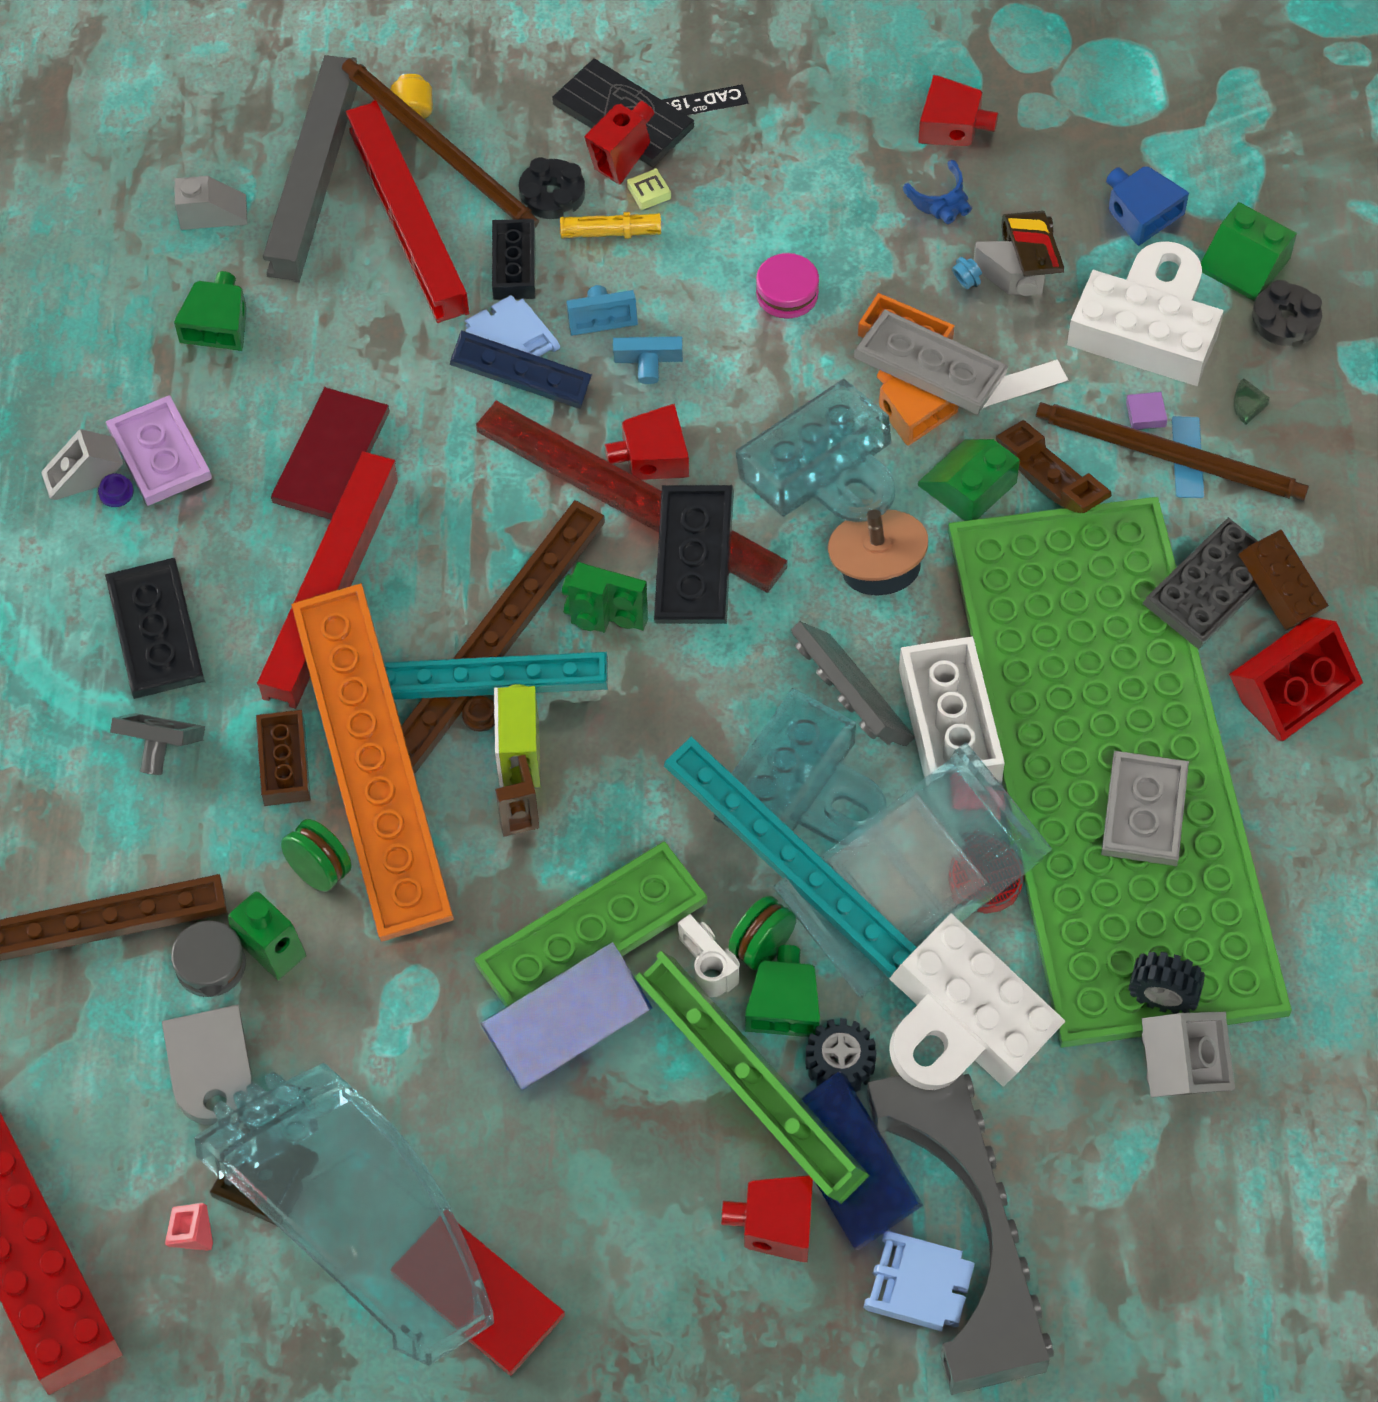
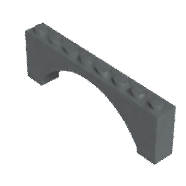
M962 1073L947 1087L937 1090H925L911 1085L898 1075L868 1082L866 1098L876 1133L887 1131L903 1137L926 1149L949 1167L966 1186L976 1202L985 1223L989 1241V1277L980 1302L967 1324L955 1339L942 1344L940 1357L951 1395L1046 1373L1050 1361L1049 1358L1054 1357L1052 1342L1049 1334H1042L1038 1319L1042 1318L1041 1306L1037 1295H1030L1026 1283V1281L1030 1280L1028 1263L1024 1256H1018L1015 1243H1019L1017 1227L1013 1219L1007 1220L1003 1206L1008 1204L1007 1195L1003 1183H996L992 1171L996 1169L995 1155L991 1146H985L981 1133H985V1124L980 1109L974 1110L971 1102V1097H974L971 1077L969 1074L963 1075Z

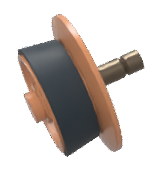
M872 509L848 518L834 530L828 542V554L832 564L843 573L845 582L852 589L867 595H887L906 588L917 578L921 567L920 562L928 549V534L923 524L910 514L890 509Z

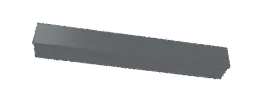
M324 55L263 254V259L270 261L267 277L294 280V282L300 283L348 121L346 111L352 108L358 87L355 82L349 79V75L342 70L343 63L349 58ZM352 57V59L357 63V58Z

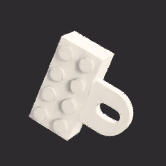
M1156 242L1146 246L1138 253L1126 280L1092 270L1070 322L1067 346L1198 387L1218 337L1224 310L1193 301L1202 275V266L1197 255L1179 243ZM1166 261L1174 262L1179 266L1175 278L1169 282L1161 281L1156 277L1160 265Z
M952 913L909 955L889 978L917 1005L894 1030L890 1040V1057L896 1071L905 1081L925 1090H937L949 1086L974 1060L1004 1087L1066 1022ZM934 1035L942 1040L944 1051L932 1065L921 1066L914 1060L913 1051L926 1036Z

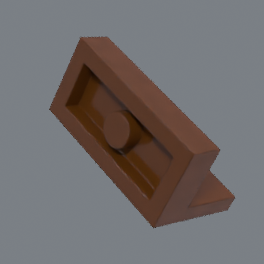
M525 755L518 756L521 783L495 789L503 837L540 828L536 793Z

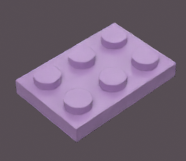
M170 395L106 421L107 428L111 436L114 437L117 448L147 506L212 479L210 470Z

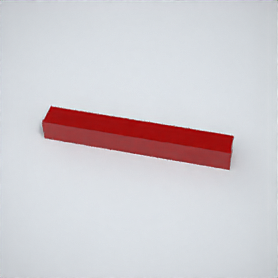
M374 100L372 103L347 110L346 115L352 126L349 128V133L436 322L440 323L461 315H468L467 292L377 101Z
M362 451L293 603L352 585L398 482L396 461L394 459ZM291 607L257 681V685L260 688L262 700L270 701L271 698L288 702L289 707L296 709L309 682L310 673Z

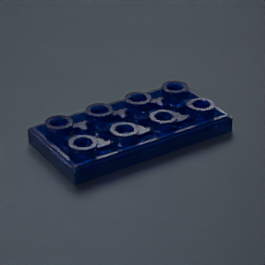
M611 942L480 1024L518 1088L523 1090L651 1010L652 1006L616 946Z
M837 1072L801 1098L870 1175L842 1204L827 1196L818 1186L854 1249L860 1250L921 1208L923 1203L844 1073Z

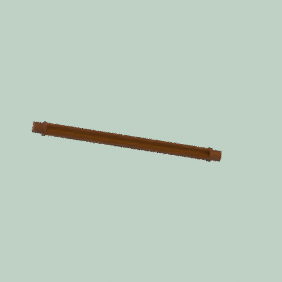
M352 58L347 59L343 63L342 70L349 75V79L361 87L512 219H534L535 228L537 227L539 219L531 213L530 208L522 204L379 81L364 65L357 64Z
M1040 402L1036 412V417L1047 420L1048 424L1288 499L1293 497L1304 501L1308 492L1309 485L1296 482L1295 478L1058 404L1052 406Z

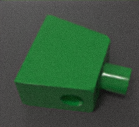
M220 271L216 274L214 283L197 281L193 284L174 321L179 343L238 351L243 350L246 302L243 289L235 285L236 278L233 274Z
M253 892L228 915L229 927L238 935L242 947L278 981L306 957L305 950L294 925L260 892ZM277 943H278V946H284V947H283L281 950H279V951H275V947H276V944H277Z
M781 945L778 947L777 961L764 960L760 962L746 1008L745 1032L809 1037L811 1033L815 1035L816 1027L820 1024L815 966L800 963L801 949L799 947Z

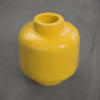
M409 73L398 77V80L391 85L390 90L422 118L426 119L429 117L433 110L432 86L418 74Z

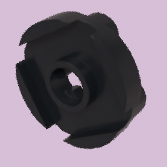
M543 157L533 159L530 167L522 173L519 180L521 202L523 201L531 209L533 215L544 219L564 217L563 213L572 208L573 212L582 205L585 198V181L580 166L560 159H546ZM551 185L560 188L554 189L553 192H547V187Z
M1277 280L1271 284V287L1264 289L1257 296L1252 311L1253 321L1255 320L1258 326V333L1271 343L1280 346H1292L1293 342L1301 340L1305 343L1311 340L1319 330L1322 319V300L1317 294L1310 292L1304 287L1289 284L1284 280ZM1282 311H1290L1295 316L1290 315L1287 319L1283 318Z

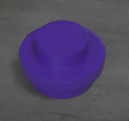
M118 473L105 476L98 487V495L101 502L109 507H121L127 504L134 494L131 481Z

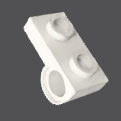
M691 914L678 922L679 940L696 958L694 964L695 982L709 997H717L725 992L728 993L739 984L740 967L736 956L727 948L723 950L715 942V935L709 926L704 922L698 923ZM713 969L721 974L717 977H707L703 973Z

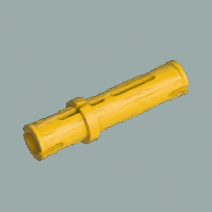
M623 212V215L560 217L561 239L624 236L625 239H631L634 235H661V214L639 215Z

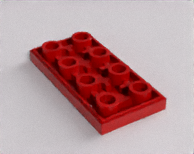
M443 1212L390 1269L391 1276L509 1376L514 1374L565 1317V1311L446 1212Z

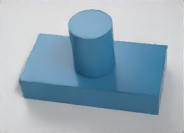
M596 285L588 290L586 298L566 301L571 336L638 325L636 298L633 290L608 294L605 287Z
M682 336L613 338L614 363H638V381L642 384L657 383L659 381V362H683Z

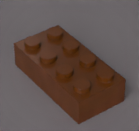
M1282 529L1248 546L1238 554L1285 631L1318 614L1329 606Z
M302 710L256 715L261 795L264 806L311 801L305 720Z

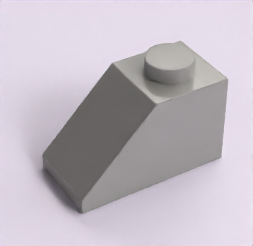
M209 176L174 178L175 207L181 230L247 225L246 194Z
M1012 241L975 242L973 260L980 267L983 276L1008 295H1042L1045 275L1023 276Z
M79 429L41 473L50 499L58 500L99 487L101 480L105 476L115 473L123 465L114 437Z

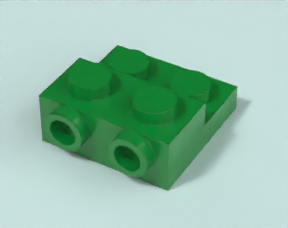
M577 562L572 575H566L562 586V595L567 596L563 612L571 616V624H575L586 631L596 630L605 633L609 622H614L625 629L635 628L644 631L648 621L647 581Z

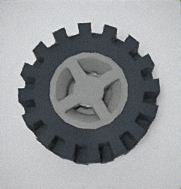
M1149 952L1148 956L1143 953L1135 961L1129 984L1130 995L1137 997L1136 1001L1140 1004L1146 1002V1007L1160 1008V1012L1166 1013L1167 1010H1171L1172 1014H1178L1181 1010L1183 1013H1190V1009L1194 1011L1199 1004L1205 974L1201 972V968L1198 965L1192 966L1193 962L1189 959L1185 961L1180 960L1181 956L1174 954L1173 958L1169 957L1166 952H1161L1160 956L1155 952Z
M840 1018V1025H835L834 1019L827 1021L826 1028L820 1024L816 1027L815 1035L813 1033L810 1034L808 1045H806L805 1064L806 1070L809 1069V1078L811 1081L817 1080L816 1086L822 1090L824 1086H827L828 1093L835 1095V1089H841L842 1096L848 1095L850 1088H853L856 1093L861 1090L862 1083L867 1085L870 1082V1077L875 1071L877 1050H875L876 1043L874 1038L869 1039L870 1032L866 1027L860 1031V1023L853 1021L852 1026H848L847 1019Z

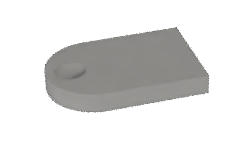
M233 1005L162 1021L173 1092L181 1111L189 1119L205 1125L222 1124L237 1117L248 1105L253 1092V1079L239 1006ZM220 1095L227 1099L225 1106L218 1111H210L206 1108L207 1101L213 1096Z

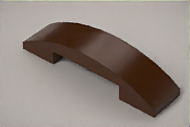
M1025 420L1018 422L996 436V441L1020 459L1019 471L1039 491L1060 506L1073 512L1085 513L1112 496L1111 491L1090 473L1082 477L1046 448L1045 437Z

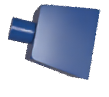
M1117 167L1110 172L1106 179V183L1113 188L1111 190L1109 210L1138 246L1185 214L1189 192L1150 167H1142L1130 176L1120 167Z

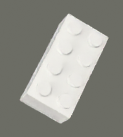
M973 636L901 647L899 673L928 796L1001 785L1005 762Z

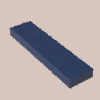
M462 330L450 360L451 366L581 409L592 374Z

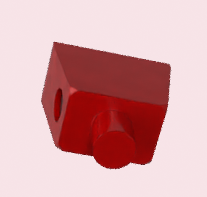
M933 75L920 119L918 143L970 146L976 129L995 132L999 113L981 109L983 92L980 89Z
M639 101L633 110L628 109L622 104H616L584 136L594 169L619 185L624 181L650 144L646 124L655 113L647 103Z
M675 404L624 420L622 422L623 441L605 444L608 465L628 461L632 478L635 480L689 477V456Z
M796 1176L748 1182L747 1202L723 1201L721 1225L745 1227L744 1247L749 1250L808 1263L813 1179L810 1176Z

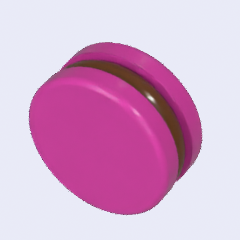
M782 253L768 258L761 264L756 276V297L763 310L772 316L790 319L808 313L815 306L819 293V274L815 265L810 260L798 254Z

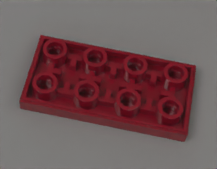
M324 387L272 492V503L331 520L362 451L371 452L390 413L389 405Z

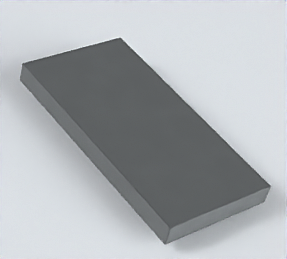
M1228 517L1146 597L1143 605L1197 649H1200L1259 590L1258 585L1238 555L1248 546L1256 543L1257 540Z
M801 621L791 629V633L798 640L795 644L796 649L806 659H813L819 666L816 670L818 676L827 685H834L841 693L837 696L839 702L852 713L855 711L862 719L859 726L870 738L875 739L879 737L888 745L894 742L902 746H907L915 739L911 731L831 634Z

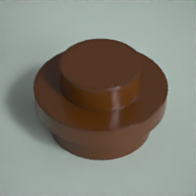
M485 696L471 698L462 710L464 724L469 729L478 732L487 731L494 727V702Z

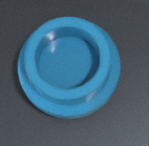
M963 257L956 260L957 264L952 267V272L956 279L966 289L972 286H979L981 284L979 276L982 275L980 267L971 258L968 260Z

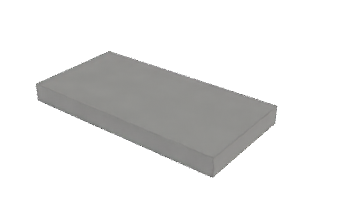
M888 310L882 312L856 347L853 356L857 360L977 415L1006 375L1008 368L1006 364Z

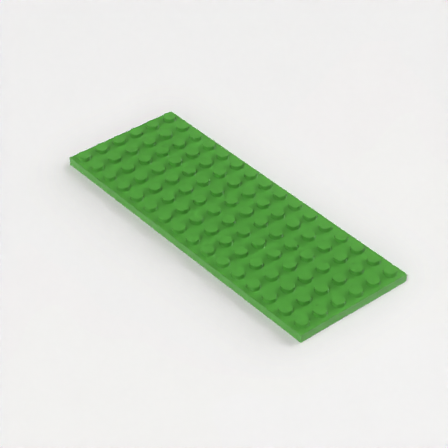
M1150 497L1098 504L1085 513H1077L1063 508L949 523L948 534L970 635L974 639L1005 762L1002 781L1019 859L1022 862L1024 871V882L1051 1006L1066 1021L1057 1030L1060 1047L1142 1037V1018L1172 1014L1171 1010H1167L1165 1013L1160 1012L1158 1007L1148 1008L1146 1007V1002L1140 1004L1136 1001L1137 997L1130 995L1129 984L1135 961L1143 953L1148 956L1149 952H1155L1158 956H1160L1161 952H1166L1169 957L1173 958L1174 954L1181 956L1180 960L1185 961L1189 959L1193 962L1192 966L1198 965L1201 968V972H1204L1205 980L1199 1004L1194 1011L1190 1009V1013L1226 1012L1227 1025L1289 1017L1292 1009L1198 649L1143 605L1146 597L1176 569L1159 498ZM1114 751L1189 761L1177 866L1101 855Z

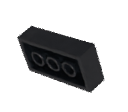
M534 219L492 220L493 300H503L510 295L514 299H535Z

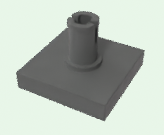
M133 713L112 718L110 733L145 739L140 772L162 775L167 743L184 746L203 741L205 726Z

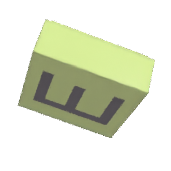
M657 168L627 180V188L641 210L671 199V191Z

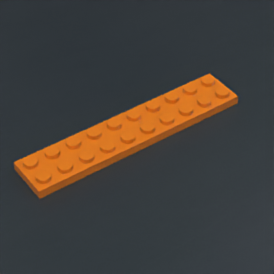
M362 583L291 604L381 942L453 921V912Z

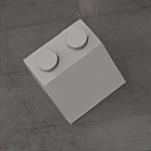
M1226 1012L1178 1013L1142 1018V1041L1146 1052L1147 1082L1150 1086L1151 1097L1235 1090Z

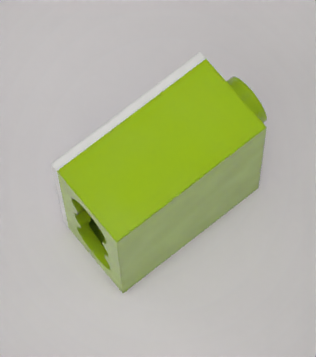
M514 684L509 687L494 688L495 757L500 788L521 783L518 756L521 755L526 756L534 787H541L539 717L535 686Z

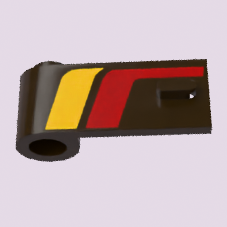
M1043 210L1003 214L1001 224L1003 241H1012L1024 277L1064 273V265L1053 236L1051 216L1047 217Z

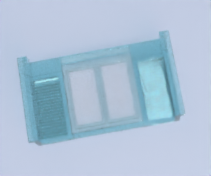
M965 742L954 750L950 760L820 857L909 941L918 947L950 913L961 923L1038 865L1052 848L968 743ZM786 877L773 886L858 997L863 998L888 979L877 966L808 903Z

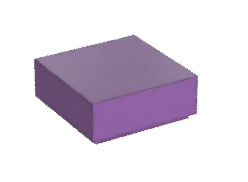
M1162 392L1127 395L1126 405L1131 428L1139 430L1166 427L1167 415Z

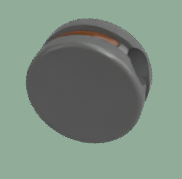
M202 921L187 927L176 938L171 951L172 965L179 982L187 991L197 996L214 997L230 991L239 983L246 967V957L238 935L232 928L217 921Z

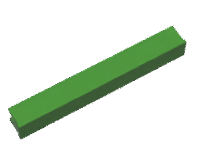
M660 951L656 955L658 960L644 974L639 972L634 977L636 981L823 1192L842 1204L870 1175L677 960Z

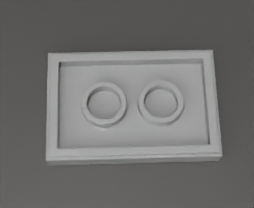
M1114 751L1101 855L1177 866L1189 761Z

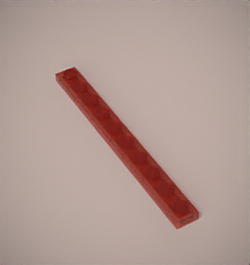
M497 400L476 423L477 432L659 533L662 493L659 489ZM732 530L730 573L769 593L787 569V560Z

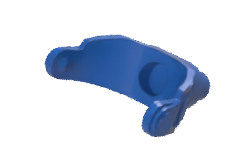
M950 160L947 163L949 170L955 176L957 184L948 194L926 196L917 192L909 183L903 186L904 193L911 199L917 209L926 214H932L937 219H942L946 224H951L957 215L966 216L972 210V206L967 202L968 196L963 191L962 172L955 160Z

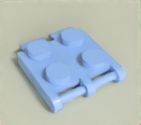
M510 295L491 306L493 315H490L485 309L465 320L467 323L465 325L467 328L466 332L536 356H541L550 350L555 352L560 349L557 339L523 298L516 301Z
M885 1231L882 1238L885 1246L880 1264L875 1265L873 1275L876 1278L870 1298L865 1299L863 1308L873 1313L941 1332L944 1324L958 1327L966 1297L952 1292L953 1290L961 1293L968 1292L975 1263L961 1259L963 1251L895 1232ZM896 1246L892 1266L888 1267L892 1247ZM883 1280H888L883 1299L879 1301L878 1298Z

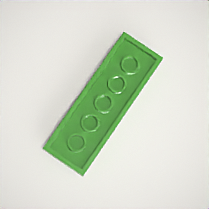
M663 841L474 958L475 965L515 1021L519 1022L707 904V895L666 842Z

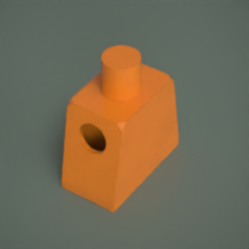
M881 370L877 373V378L883 383L879 396L880 409L907 446L958 413L959 406Z

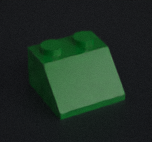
M1238 202L1220 224L1201 261L1202 273L1255 301L1257 296L1271 284L1291 259L1297 233Z
M964 439L918 481V486L962 520H976L1017 483L1020 459L994 439Z

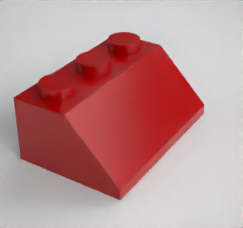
M1316 617L1307 618L1229 674L1242 704L1278 741L1286 740L1363 684V680L1337 621Z

